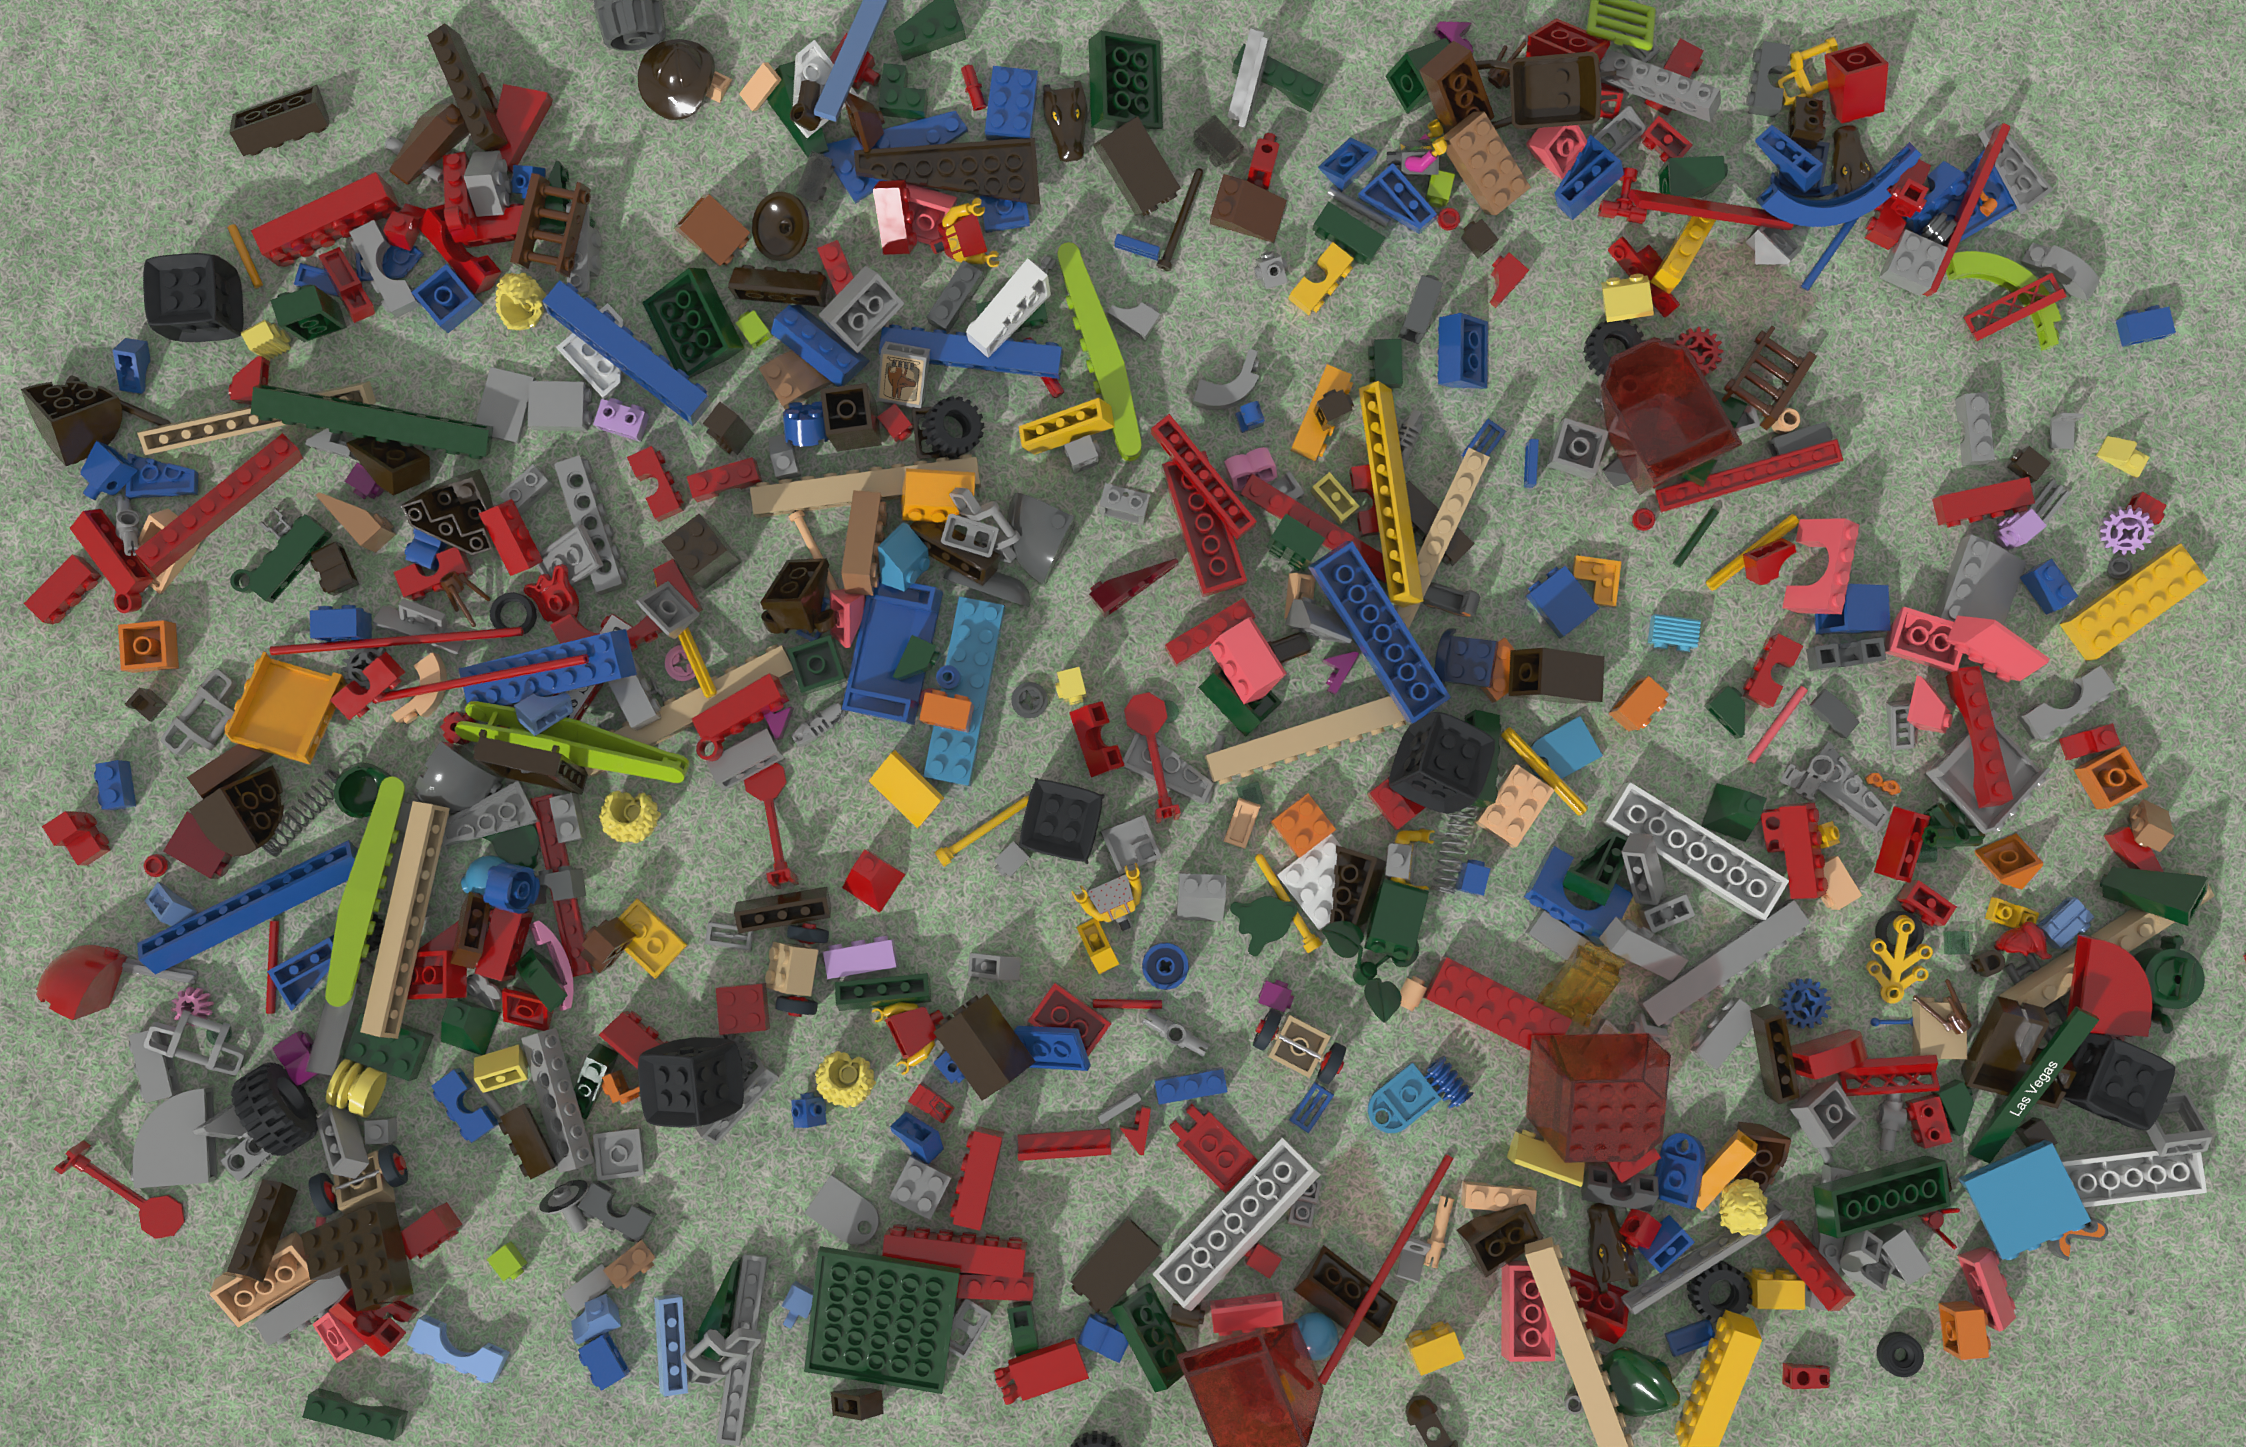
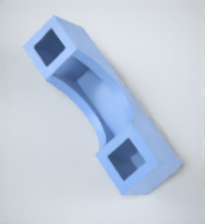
M426 1314L418 1319L407 1343L408 1346L413 1347L412 1350L422 1355H431L436 1362L451 1364L455 1366V1370L464 1374L471 1373L477 1376L476 1379L483 1383H493L499 1378L510 1353L509 1351L491 1343L486 1344L475 1352L460 1351L450 1343L447 1336L446 1323Z

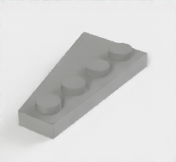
M1998 120L1978 134L1985 148L1994 129L2001 125ZM2008 134L1994 165L2020 214H2023L2052 192L2053 189Z
M1136 732L1123 759L1125 766L1122 768L1156 783L1146 736H1141ZM1156 738L1167 789L1204 805L1213 783Z
M1826 741L1816 756H1829L1834 762L1835 772L1827 783H1821L1817 791L1872 832L1878 833L1891 814L1873 792L1869 791L1863 784V780L1858 774H1855L1847 765V761L1837 753L1832 743ZM1820 760L1814 765V771L1817 774L1825 760ZM1829 763V766L1827 767L1824 774L1830 771L1831 763Z
M516 781L484 798L476 805L447 818L443 842L446 846H451L540 822L521 782Z

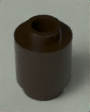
M1173 1303L1170 1322L1176 1323L1177 1326L1198 1329L1199 1324L1203 1325L1205 1310H1201V1305H1197L1190 1311L1183 1308L1180 1304Z

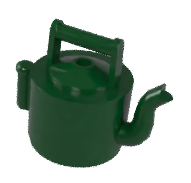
M2164 935L2161 937L2160 948H2147L2133 956L2143 968L2149 981L2152 994L2151 1022L2161 1024L2163 1032L2169 1034L2174 1026L2171 1018L2163 1013V1008L2182 1009L2192 1005L2202 994L2205 984L2204 971L2199 961L2192 954L2180 950L2184 943V939L2180 935ZM2176 975H2177V983H2175V981H2174V977H2175Z

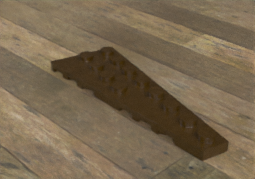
M1035 138L870 149L868 152L854 150L855 172L857 176L888 181L905 180L906 184L1034 205L1040 204Z

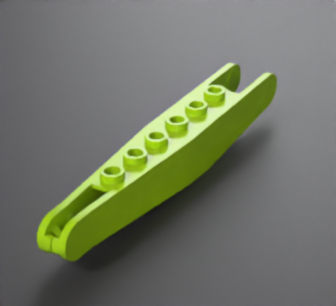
M1067 242L1062 244L1057 252L1058 262L1069 294L1065 296L1069 310L1073 309L1076 316L1072 317L1075 330H1080L1082 338L1079 339L1083 352L1087 351L1089 357L1086 360L1089 373H1094L1096 381H1093L1096 395L1100 394L1102 400L1112 408L1115 427L1111 429L1119 454L1125 461H1135L1141 454L1142 445L1125 363L1084 265L1080 250L1074 243Z
M478 701L467 703L465 711L473 719L488 722V724L461 721L455 727L456 734L465 740L478 742L480 738L479 732L483 729L487 730V738L551 751L553 745H557L560 747L559 753L578 766L672 783L684 781L690 766L688 759L682 755L667 752L567 717L534 736L518 721L514 707ZM496 725H501V726H505V727H510V729H508V728H502V727H496Z
M397 777L385 778L380 785L376 802L338 909L325 993L327 1002L334 1007L343 1006L351 1000L362 958H367L370 945L366 944L368 935H373L376 924L375 921H372L374 912H379L382 899L378 898L380 889H385L388 877L384 875L386 866H391L393 853H390L392 843H397L399 830L395 829L405 794V785Z

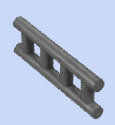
M2028 953L2027 957L2024 956L2027 963L2018 968H2015L2013 963L2004 967L2014 985L2022 981L2021 976L2030 971L2034 973L2042 968L2033 953ZM2060 998L2043 1008L2046 1016L2056 1011L2062 1024L2067 1019L2068 1012ZM2062 1024L2053 1029L2048 1026L2044 1034L2048 1043Z

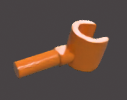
M1982 191L1980 198L1984 203L1980 206V211L1985 216H1989L1997 207V201L1989 198Z

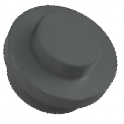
M2119 557L2113 559L2108 564L2107 571L2112 578L2123 580L2131 575L2133 567L2129 560Z

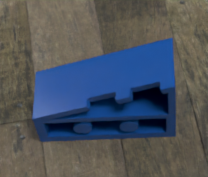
M1591 134L1587 139L1586 146L1577 155L1575 164L1571 170H1568L1554 193L1558 208L1572 220L1624 175L1622 161Z
M1393 163L1358 193V199L1418 234L1422 233L1437 219V213Z
M334 935L267 971L291 1011L297 1008L328 976Z

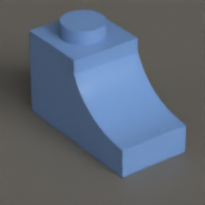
M566 692L551 697H540L532 694L514 705L518 721L534 736L573 713L571 697Z
M157 882L145 899L146 904L159 921L171 926L197 913V910L189 901L181 898L160 882Z
M607 1294L585 1302V1311L571 1321L574 1341L579 1345L621 1326L618 1306Z

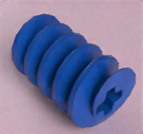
M1442 1056L1427 1067L1428 1073L1425 1079L1434 1078L1430 1085L1440 1086L1436 1091L1437 1094L1446 1093L1442 1100H1451L1448 1105L1450 1109L1461 1105L1474 1093H1467L1470 1087L1462 1085L1463 1078H1456L1458 1072L1456 1070L1450 1071L1452 1064L1450 1062L1444 1064L1446 1057Z

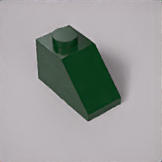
M912 635L893 677L903 681L931 670L933 665L936 666L941 658V653H939L941 649Z
M1725 686L1704 707L1735 739L1742 738L1745 735V702L1741 698L1742 694L1735 687Z
M1955 1079L1941 1086L1939 1091H1931V1093L1940 1096L1951 1133L1961 1136L1965 1132L1974 1101L1971 1097L1973 1095L1971 1088L1966 1086L1964 1081Z

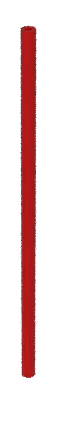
M523 627L281 645L270 646L269 651L271 655L516 637L523 636L524 631Z
M587 654L384 692L386 696L378 703L587 664L589 657Z
M1445 1154L1317 1379L1323 1385H1326L1451 1165L1453 1161L1451 1156Z

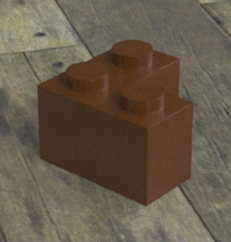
M618 917L610 921L606 919L598 927L593 926L585 934L587 939L582 944L585 949L580 955L596 971L602 973L614 964L637 935Z

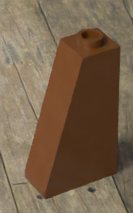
M237 744L186 778L198 794L205 799L219 788L246 777L274 754Z

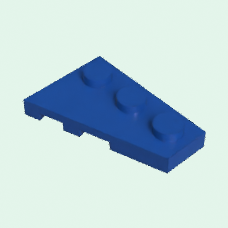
M131 453L127 454V460L138 469L126 483V496L129 499L198 494L199 473L197 471L170 463L165 464L150 458L138 457Z

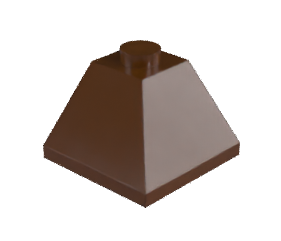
M848 93L844 103L852 131L863 151L868 152L884 134L882 125L885 124L882 112L877 111L872 103Z

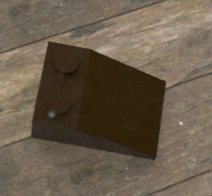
M373 436L356 438L346 442L348 449L376 484L393 496L430 480V456L414 446H403L399 444V441L395 440L380 442Z
M1526 1204L1475 1217L1456 1230L1473 1264L1485 1277H1488L1525 1253V1244L1544 1239Z

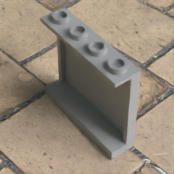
M1991 709L1993 721H1995L2000 715L1994 709ZM1995 722L1994 725L2013 800L2001 806L1978 807L1973 787L1974 757L1968 729L1959 736L1926 772L1931 780L1983 834L1991 831L1997 832L2002 829L2006 824L2004 822L2006 818L2013 816L2019 810L2018 805L2033 795L2031 791L2046 781L2047 778L2045 776L2051 770L2049 767L2040 770Z

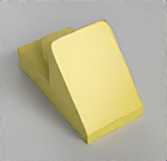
M2106 436L2096 454L2097 457L2135 478L2140 476L2150 458L2135 449L2137 442Z

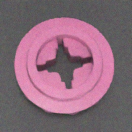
M675 646L666 655L665 669L675 680L690 681L696 677L690 663L686 665V671L683 667L675 666L681 662L680 654H682L685 660H688L683 646Z

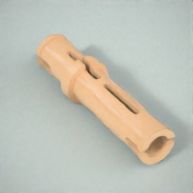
M1442 1195L1439 1197L1431 1237L1427 1240V1243L1431 1244V1249L1427 1252L1423 1263L1426 1266H1430L1431 1258L1434 1257L1433 1268H1438L1442 1248H1445L1444 1238L1455 1200L1448 1197L1445 1207L1446 1196Z

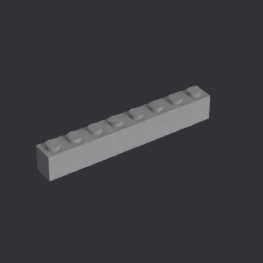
M1787 900L1773 909L1766 920H1757L1678 974L1673 981L1669 980L1637 1003L1653 1026L1665 1027L1673 1021L1672 1017L1678 1013L1684 1014L1692 1009L1691 1004L1697 1000L1703 1001L1711 996L1710 991L1716 987L1720 989L1730 983L1729 978L1735 974L1739 976L1748 971V965L1754 961L1758 963L1767 958V952L1773 948L1777 950L1786 945V939L1792 935L1796 937L1805 932V926L1810 924V921L1795 900Z

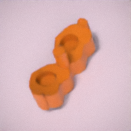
M1872 773L1865 777L1868 785H1872L1874 788L1880 787L1883 792H1888L1889 795L1901 792L1900 786L1896 781L1889 780L1883 782V778L1879 773Z

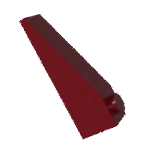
M1175 558L1109 579L1104 583L1099 581L1090 588L1092 592L1089 593V597L1106 618L1175 568L1179 561Z

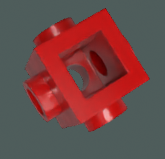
M1908 178L1902 187L1897 186L1893 192L1891 199L1894 201L1890 208L1895 210L1900 216L1911 218L1916 211L1920 213L1927 202L1924 197L1929 188Z
M459 711L448 714L443 720L445 723L440 726L445 732L443 734L444 738L450 743L460 745L470 743L471 741L462 739L456 734L455 727L458 722L476 723V720L467 713Z

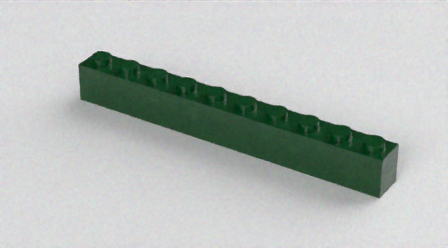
M264 384L254 386L252 392L251 415H257L260 420L273 421V419H279L286 425L301 423L306 424L305 427L309 429L329 428L331 433L343 434L344 431L351 432L354 437L367 438V436H373L380 442L395 440L399 441V444L403 446L417 444L422 445L423 449L436 451L439 448L446 450V453L452 455H460L461 452L469 454V457L474 459H483V457L490 454L493 426Z

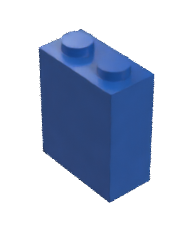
M1556 566L1546 574L1548 577L1546 581L1541 583L1538 580L1528 588L1530 593L1526 595L1527 599L1559 639L1600 609L1566 566L1560 570Z

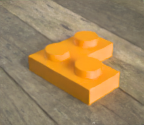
M1574 556L1572 575L1576 580L1594 582L1592 600L1596 605L1616 607L1621 561Z

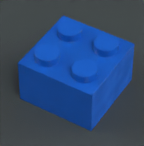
M445 264L411 292L435 322L447 333L451 332L483 306L480 300L448 264Z
M342 605L341 609H333L332 606H318V610H310V638L322 642L371 639L372 614L365 612L364 608H356L355 605Z

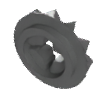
M1025 682L1016 687L1012 694L1011 703L1014 711L1021 717L1036 718L1045 711L1048 705V697L1044 688L1039 684ZM1026 691L1029 692L1031 697H1039V699L1033 702V710H1031L1028 704H1020V702L1026 699Z

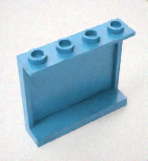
M2046 1139L1958 1178L1962 1187L1967 1190L1997 1250L1995 1251L1996 1255L2002 1260L2015 1259L2022 1251L2027 1249L2029 1251L2041 1247V1243L2048 1240H2058L2064 1236V1233L2070 1230H2081L2086 1226V1223L2091 1222L2053 1143Z

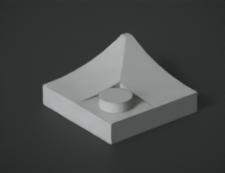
M1144 814L1100 831L1119 875L1125 873L1126 865L1130 871L1136 868L1135 863L1140 867L1161 858Z

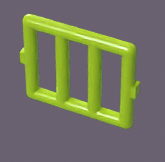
M1590 0L1586 32L1590 36L1613 41L1617 45L1623 46L1624 44L1649 51L1653 48L1656 9L1629 0ZM1599 3H1603V4H1606V5H1610V6L1618 7V8H1621V9L1633 11V12H1636V13L1644 14V15H1646V17H1645V16L1638 15V14L1626 12V11H1623V10L1611 8V7H1608V6L1600 5ZM1598 14L1645 26V28L1598 16ZM1596 25L1644 38V40L1598 28Z

